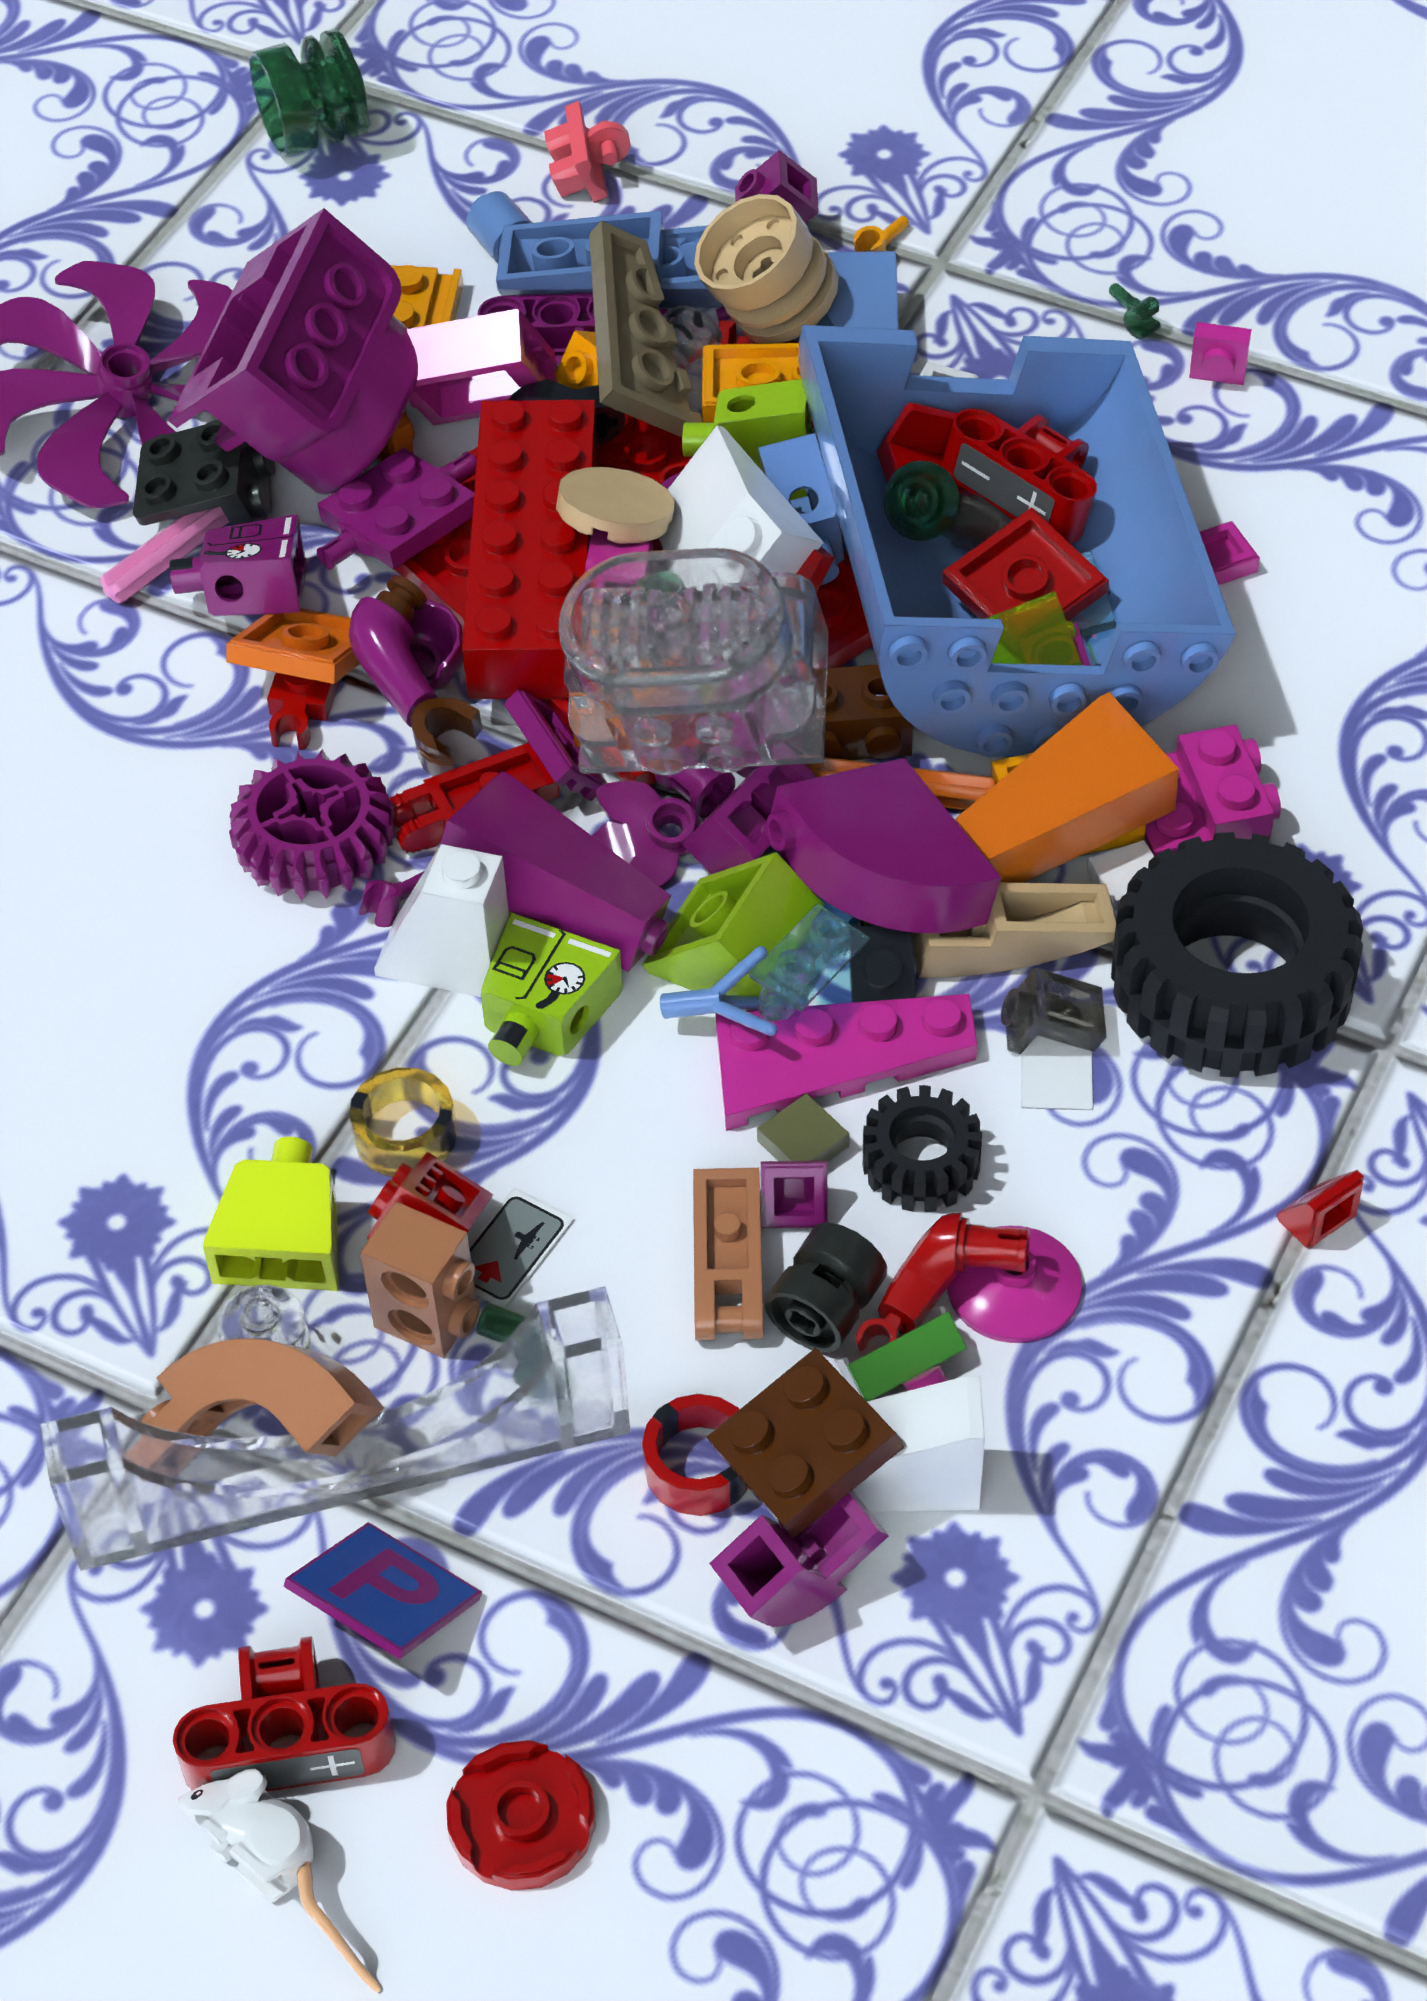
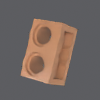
M395 1201L360 1252L373 1325L376 1329L441 1358H445L458 1337L464 1339L470 1334L480 1312V1302L477 1301L474 1284L475 1265L471 1263L468 1235L466 1231Z

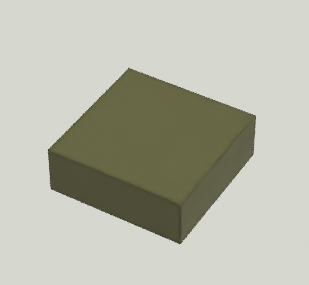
M806 1093L757 1128V1141L778 1161L828 1162L849 1147L850 1133Z

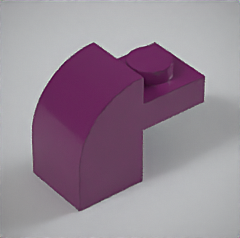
M852 1490L794 1539L779 1523L761 1515L709 1564L750 1618L768 1626L780 1627L804 1620L847 1591L841 1580L887 1539L889 1535Z

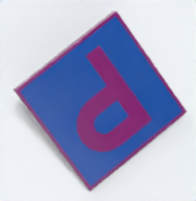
M369 1522L286 1577L283 1585L289 1591L398 1659L403 1658L478 1602L482 1594L481 1590Z

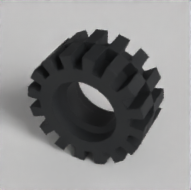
M919 1085V1096L911 1097L907 1086L897 1089V1102H894L886 1094L878 1100V1111L873 1108L870 1109L866 1116V1126H863L862 1166L864 1175L868 1174V1185L873 1192L882 1187V1200L891 1205L896 1197L900 1196L902 1197V1210L912 1212L915 1201H924V1211L933 1212L936 1211L937 1199L942 1198L948 1208L957 1203L958 1191L965 1197L973 1188V1179L978 1180L980 1173L982 1131L980 1132V1120L977 1114L970 1115V1104L963 1098L953 1106V1092L942 1088L939 1097L936 1098L931 1097V1086ZM928 1137L944 1144L947 1147V1152L935 1159L915 1160L901 1154L897 1150V1146L902 1141L910 1138Z

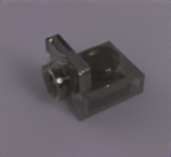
M1035 967L1019 987L1010 990L1004 999L1001 1009V1022L1006 1026L1007 1050L1010 1052L1022 1054L1037 1035L1092 1052L1107 1038L1102 987Z

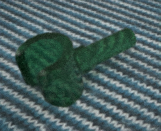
M1118 283L1110 286L1109 294L1127 308L1123 318L1124 325L1133 337L1141 340L1160 328V322L1152 317L1160 309L1159 302L1155 297L1150 296L1140 301Z

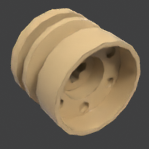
M758 194L735 202L721 211L705 228L696 246L694 265L700 280L715 299L724 305L727 314L736 322L742 333L756 343L775 344L796 339L801 334L802 325H816L826 315L837 295L839 274L833 260L822 249L819 241L811 236L807 225L793 206L778 195Z

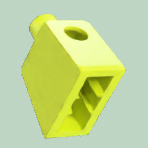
M298 1137L279 1138L274 1143L271 1161L243 1159L235 1164L203 1243V1250L212 1284L338 1291L337 1202L331 1169L323 1163H311L313 1147L304 1139Z

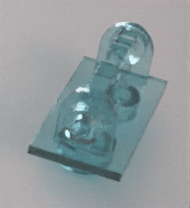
M817 904L750 972L749 978L762 986L759 995L760 1002L758 1003L760 1014L766 1020L775 1022L778 1019H788L795 1009L802 1012L868 943L870 937L820 904Z

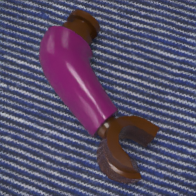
M393 575L387 582L389 591H380L376 598L363 597L357 603L351 615L348 637L355 657L369 678L405 723L412 728L420 763L423 769L433 777L455 769L451 749L437 740L439 735L445 731L455 729L476 739L483 729L480 711L468 703L452 697L438 698L436 692L425 678L410 650V643L414 639L415 634L410 624L416 616L414 610H421L427 603V598L423 591L413 582L400 575Z

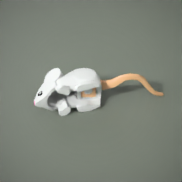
M247 1769L229 1779L202 1785L178 1798L177 1805L200 1825L214 1840L209 1847L211 1852L225 1863L232 1858L239 1863L236 1868L238 1875L271 1903L275 1902L298 1884L300 1900L306 1913L327 1935L358 1976L376 1993L381 1990V1985L364 1967L314 1898L311 1868L314 1854L313 1840L306 1820L291 1805L272 1798L265 1790L267 1780L260 1771Z

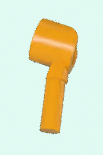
M900 216L884 230L875 226L860 228L854 235L855 252H866L868 250L870 252L887 251L886 246L909 226V220L905 216Z

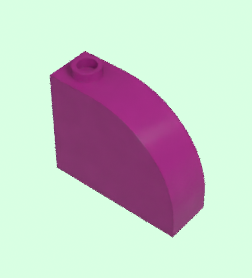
M905 758L777 786L771 813L766 821L765 834L771 846L781 853L804 884L827 903L857 919L904 932L947 933L987 924L1001 876Z

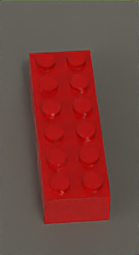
M595 400L481 401L462 644L468 699H509L517 689L523 690L538 699L569 698L566 663L589 660L585 567L591 535L580 533L565 523L556 510L560 480L572 471L598 466Z

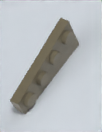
M601 220L589 233L600 403L682 437L684 422L703 421L699 412L690 410L686 396L693 390L687 370L677 368L672 348L678 343L673 324H669L660 313L658 305L664 300V295L647 241Z

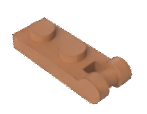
M759 1167L693 1169L695 1341L716 1340V1333H743V1340L763 1339ZM742 1294V1306H715V1295Z

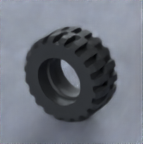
M1234 832L1216 833L1213 840L1202 842L1200 836L1182 841L1178 844L1177 852L1173 853L1168 848L1150 859L1148 868L1143 867L1138 870L1128 883L1127 893L1120 899L1111 966V979L1114 981L1113 994L1117 1006L1122 1012L1127 1013L1126 1022L1140 1038L1143 1039L1148 1035L1151 1037V1048L1167 1059L1173 1054L1182 1058V1065L1186 1068L1202 1072L1203 1067L1220 1070L1219 1076L1238 1078L1240 1071L1253 1070L1255 1077L1276 1073L1278 1065L1285 1063L1288 1068L1294 1067L1310 1059L1312 1049L1316 1052L1324 1049L1335 1038L1337 1028L1344 1025L1350 1012L1363 949V943L1361 942L1363 934L1361 915L1353 907L1354 899L1341 881L1333 883L1334 873L1320 860L1308 861L1305 859L1303 849L1286 842L1284 847L1271 844L1269 836L1252 833L1251 839L1235 838ZM1237 936L1266 945L1278 953L1286 963L1274 969L1258 973H1235L1221 970L1202 962L1185 947L1209 937Z

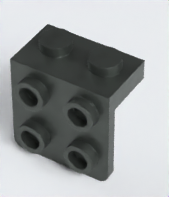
M219 420L171 434L158 435L147 440L141 446L133 515L140 525L145 526L221 507L232 526L266 520V516L272 512L269 482L270 476L275 474V461H271L261 455L247 442H243L228 452L223 451L215 444L216 435L222 424Z

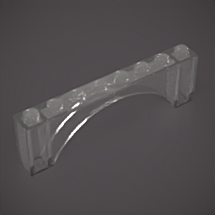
M605 1286L535 1303L522 1324L493 1353L449 1383L424 1396L379 1413L336 1457L305 1453L291 1434L255 1438L197 1436L145 1424L128 1417L113 1407L39 1424L50 1486L80 1571L630 1433L623 1342Z

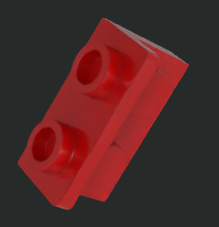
M426 1152L414 1168L403 1162L392 1179H389L367 1212L377 1222L366 1239H370L395 1201L466 1231L468 1234L494 1194L431 1153Z

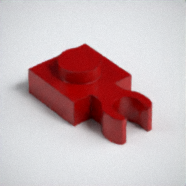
M276 672L267 697L269 713L273 715L269 721V731L273 747H278L280 737L285 732L296 731L299 750L307 748L311 740L309 720L327 721L340 680L335 684Z

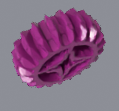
M323 749L315 759H305L297 751L293 762L284 764L274 758L271 772L254 770L252 784L239 786L237 802L231 804L229 815L231 829L229 830L232 848L236 850L238 863L242 866L244 872H251L252 878L255 879L258 887L271 884L278 897L290 889H295V893L301 901H303L309 891L319 890L327 899L331 888L341 886L351 892L354 877L371 880L374 865L386 863L387 847L393 845V838L395 836L393 823L395 818L392 801L389 800L386 787L382 784L381 777H373L366 763L353 766L346 753L331 761Z

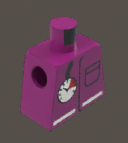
M298 514L207 531L204 536L200 556L170 560V579L174 594L204 591L208 612L214 616L300 612L307 562Z

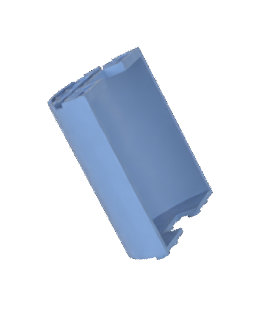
M802 325L798 353L800 376L878 667L886 692L893 705L914 727L929 737L954 748L978 753L985 757H1015L1033 753L1099 696L1108 692L1116 698L1140 726H1143L1186 698L1216 669L1228 651L1236 633L1131 341L1023 336L1008 380L909 375L918 349L914 330ZM908 403H916L954 413L974 408L985 410L1016 429L1039 414L1049 419V427L1070 440L1082 439L1088 443V455L1081 469L1094 478L1097 483V492L1084 534L1079 541L1071 545L1109 580V591L1077 614L1089 622L1096 631V639L1081 632L1093 657L1095 666L1026 664L1024 654L1018 657L1000 639L1004 629L1001 619H979L942 583V571L1012 522L1013 519L993 506L987 512L889 491L876 451ZM1065 623L1058 629L1068 626V624Z

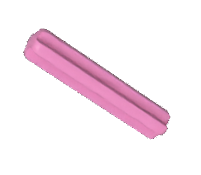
M221 507L188 514L176 519L101 576L100 582L103 586L104 594L116 603H124L169 569L171 559L183 558L201 545L207 531L224 527L230 523Z

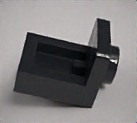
M860 919L859 926L848 927L846 944L849 951L851 1003L916 998L912 932L888 929Z

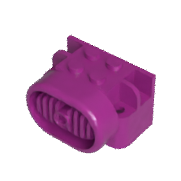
M325 208L321 209L246 263L168 422L178 428L206 409L222 422L215 438V444L223 451L228 452L243 442H247L264 457L271 461H277L318 494L334 493L344 485L354 481L375 460L391 438L417 383L418 359L411 338L406 332V329L409 328L393 315L402 292L400 280L395 270Z

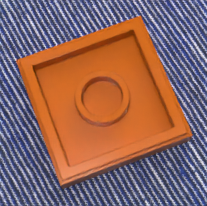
M301 608L300 612L265 614L226 643L227 663L331 684L338 682L360 664L353 653L348 637L351 618Z

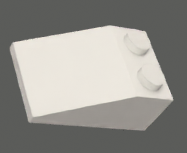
M717 425L668 488V491L675 499L671 525L670 523L668 524L667 532L659 537V541L677 584L711 624L753 632L814 549L818 550L824 542L724 427Z

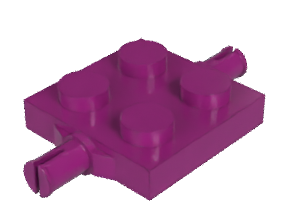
M402 448L354 481L344 485L317 503L321 521L340 534L324 546L317 548V556L324 567L332 570L336 565L356 553L375 557L394 570L472 518L474 492L461 483L476 474L477 459L475 456L467 451L445 467H436L409 450Z

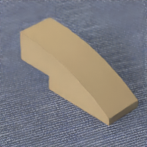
M1000 882L987 924L947 933L912 932L913 952L919 978L962 977L1004 972L1051 962L1113 942L1116 920L1107 884Z

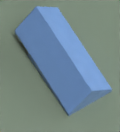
M662 211L503 226L496 275L497 290L501 296L593 293L589 233L602 220L647 241L664 295V300L658 305L659 308L724 307L700 280L694 265L696 246L708 225L664 229Z

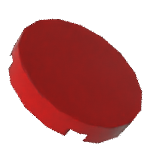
M531 1740L500 1743L476 1755L462 1770L463 1775L456 1782L454 1790L453 1786L446 1802L447 1830L450 1843L462 1866L486 1884L511 1891L542 1888L567 1875L588 1851L596 1827L592 1787L577 1762L566 1754L564 1758L558 1752L549 1750L546 1744Z

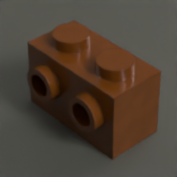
M878 664L803 670V674L800 677L801 704L807 717V728L804 731L805 755L845 760L887 759L891 757L912 756L913 725L893 705L886 692Z

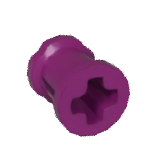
M689 740L679 741L670 747L659 761L655 771V780L668 790L675 789L685 797L689 804L697 811L700 818H707L734 791L736 785L735 777L725 768L716 769L701 757L700 748Z

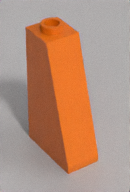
M1108 692L1099 696L957 816L955 821L1001 876L1000 882L1024 883L1175 811L1179 768L1116 698Z

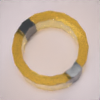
M403 1067L382 1071L362 1083L351 1099L349 1119L354 1144L359 1158L373 1171L393 1177L403 1162L414 1168L426 1152L431 1153L444 1162L455 1146L457 1125L453 1100L448 1087L434 1074L418 1068ZM398 1101H418L430 1106L439 1114V1117L429 1130L418 1137L405 1141L385 1139L375 1135L368 1128V1123L376 1112L386 1105Z

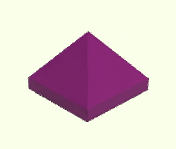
M761 1161V1228H814L817 1224L828 1222L827 1161Z

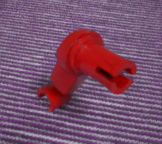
M962 1212L950 1213L940 1217L920 1238L890 1283L877 1309L880 1318H871L858 1328L856 1343L859 1351L862 1352L866 1348L868 1341L876 1335H884L891 1342L898 1338V1333L904 1335L919 1327L944 1294L947 1287L958 1276L959 1272H965L966 1267H987L1026 1273L1029 1258L1030 1229L970 1224L969 1218H963Z

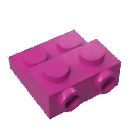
M1236 724L1178 735L1176 752L1165 753L1179 768L1176 809L1146 824L1144 840L1154 857L1168 848L1173 853L1177 852L1178 844L1191 838L1200 836L1202 842L1213 840L1216 833L1234 832L1235 838L1251 839L1253 833L1269 836L1271 840L1274 819H1279L1281 815V803L1276 786L1273 783L1262 784L1258 774L1261 772V756L1256 741L1253 738L1243 740Z

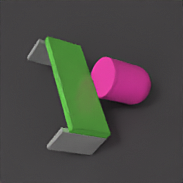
M944 1306L931 1309L935 1317L934 1319L852 1363H849L847 1357L836 1359L835 1362L842 1376L866 1402L902 1383L906 1391L947 1381L941 1366L936 1365L964 1351L967 1347L950 1313L946 1312Z

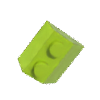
M777 852L700 878L671 920L668 934L661 948L654 956L648 955L642 966L649 974L689 990L706 989L713 987L758 946H764L767 949V956L726 992V995L768 996L782 983L785 977V973L782 970L792 954L803 947L812 936L813 929L811 925L824 906V903L804 884Z

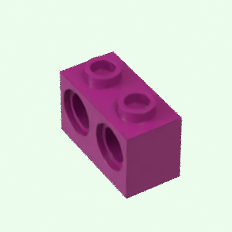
M784 743L781 744L691 833L682 845L710 874L759 858L771 845L765 834L766 821L771 813L777 786L816 778V776Z

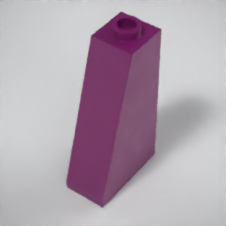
M501 771L447 820L440 845L443 844L503 856L509 911L620 950L621 968L627 972L646 953L654 956L661 948L670 928V923L663 920L671 895L513 776Z

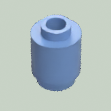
M494 191L477 198L472 204L466 219L469 232L497 262L499 261L503 226L533 223L513 200L501 191Z

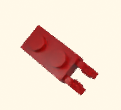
M528 742L423 780L424 784L404 790L401 794L396 793L393 797L390 796L389 800L393 803L395 815L393 823L394 826L400 828L396 832L398 835L396 839L402 850H405L406 853L412 852L413 854L417 851L420 852L422 849L427 850L437 846L442 839L447 820L501 771L516 778L546 802L560 797L559 785L554 782Z

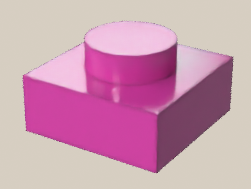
M1197 322L1193 339L1189 378L1244 385L1252 329Z

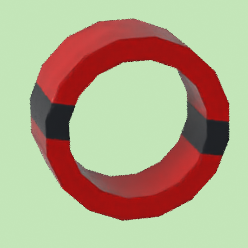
M693 1394L677 1397L658 1408L646 1424L642 1450L648 1487L660 1503L678 1513L703 1516L722 1512L740 1501L749 1488L730 1467L715 1476L695 1479L682 1477L671 1471L659 1457L661 1449L674 1435L683 1430L697 1427L716 1429L740 1410L737 1406L721 1397Z

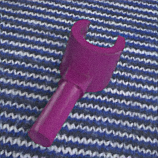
M424 871L395 884L384 880L369 881L363 893L359 914L376 913L374 921L376 926H392L400 901L409 897Z

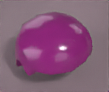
M427 600V603L421 610H414L416 616L410 625L415 634L414 639L410 643V650L425 678L434 691L446 686L462 667L463 631L461 624L450 608Z

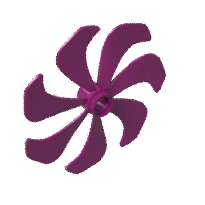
M82 261L56 275L55 284L87 291L99 300L110 322L114 345L109 346L101 353L88 336L62 310L43 299L17 297L1 303L0 345L20 343L36 347L56 355L87 374L41 369H9L0 371V456L5 453V440L9 427L18 417L50 405L96 399L68 419L46 440L38 453L37 470L41 479L48 486L76 503L88 508H105L129 502V495L116 486L101 469L100 451L109 428L117 416H135L141 445L158 435L176 432L149 405L150 399L154 393L178 402L186 385L153 383V374L201 356L232 290L228 286L216 282L189 280L188 289L192 292L197 302V313L187 329L166 349L150 360L147 352L139 347L138 344L155 300V283L146 272L135 267L98 261Z

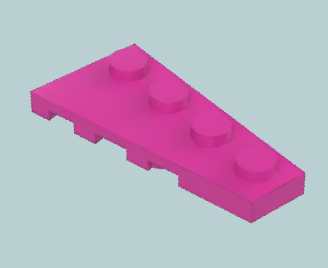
M969 994L745 1010L775 1024L778 1030L774 1036H768L715 1013L726 1131L748 1125V1117L772 1110H776L779 1113L806 1093L812 1099L838 1092L840 1098L865 1092V1085L870 1082L891 1076L900 1082L974 1061L977 1056V1040Z

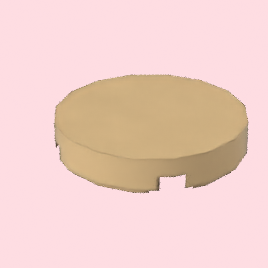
M587 467L572 471L560 480L556 510L565 523L585 535L589 534L592 536L593 528L608 532L607 540L615 543H644L658 539L667 532L668 524L670 523L671 525L675 499L667 488L644 475L611 467Z

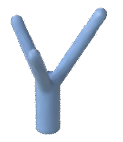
M758 946L711 988L661 994L660 1010L664 1019L717 1013L768 1036H774L778 1030L775 1024L742 1009L762 1010L808 1006V1001L805 998L726 995V992L767 956V949L764 946Z

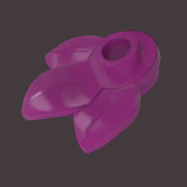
M617 781L598 787L596 789L598 802L610 821L603 824L592 836L659 887H663L675 876L679 857L689 853L682 843L701 824L697 811L689 803L681 799H662L654 789L643 782ZM672 823L679 826L682 832L676 837H666L660 832V828L665 824Z

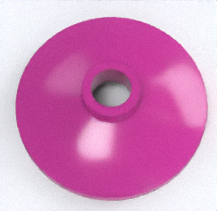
M999 1226L997 1228L1030 1229L1029 1258L1026 1273L1012 1275L1005 1270L997 1268L966 1267L965 1272H959L958 1276L947 1287L949 1301L957 1316L969 1328L987 1338L1007 1343H1027L1046 1338L1064 1327L1078 1308L1082 1291V1278L1079 1266L1071 1252L1051 1235L1030 1227Z

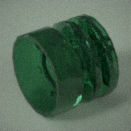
M337 28L322 32L319 42L313 35L302 38L300 42L301 63L298 62L294 52L285 42L250 53L249 67L255 99L268 137L281 158L317 148L318 123L332 144L343 141L345 131L351 138L368 133V106L362 75L347 41Z

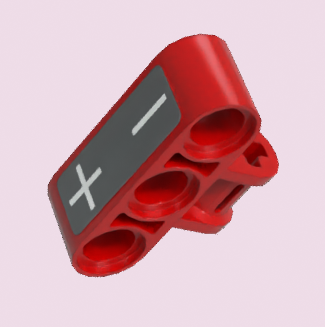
M974 408L958 412L953 418L942 460L944 474L951 481L1013 520L1032 507L1070 544L1079 541L1084 534L1097 492V483L1094 478L1081 469L1088 455V443L1082 439L1070 440L1049 427V419L1039 414L1016 429L985 410Z
M312 1636L301 1638L298 1646L254 1652L251 1646L239 1647L241 1700L205 1705L192 1709L179 1720L174 1729L172 1741L186 1785L191 1790L214 1781L229 1779L247 1769H256L266 1777L267 1786L265 1790L267 1792L366 1777L378 1773L391 1761L396 1745L389 1708L385 1697L377 1688L362 1683L320 1688L317 1657ZM359 1723H369L375 1726L369 1733L360 1737L344 1735L346 1730ZM286 1734L301 1736L295 1744L286 1748H273L270 1746L278 1737ZM220 1745L226 1747L225 1751L216 1758L210 1760L196 1758L201 1751L210 1746Z

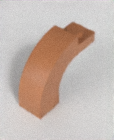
M229 1339L203 1346L184 1355L156 1377L172 1399L156 1405L142 1418L139 1424L141 1431L124 1448L140 1468L174 1471L225 1419L243 1408L261 1405L282 1423L305 1453L336 1457L384 1407L354 1373L327 1355L311 1349L264 1339Z

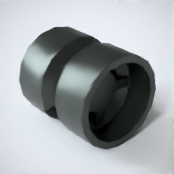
M829 1222L817 1224L793 1257V1266H788L765 1298V1311L772 1323L795 1343L810 1350L817 1348L819 1352L823 1353L835 1352L842 1345L859 1319V1309H863L871 1301L886 1278L887 1264L877 1248L858 1232L843 1225Z

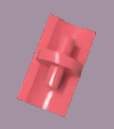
M579 101L565 106L566 123L544 131L548 151L554 160L553 163L549 164L550 176L562 198L587 189L593 202L608 197L603 164L614 165L624 159L630 150V138L625 127L617 122L601 121L590 129L587 128L583 107Z

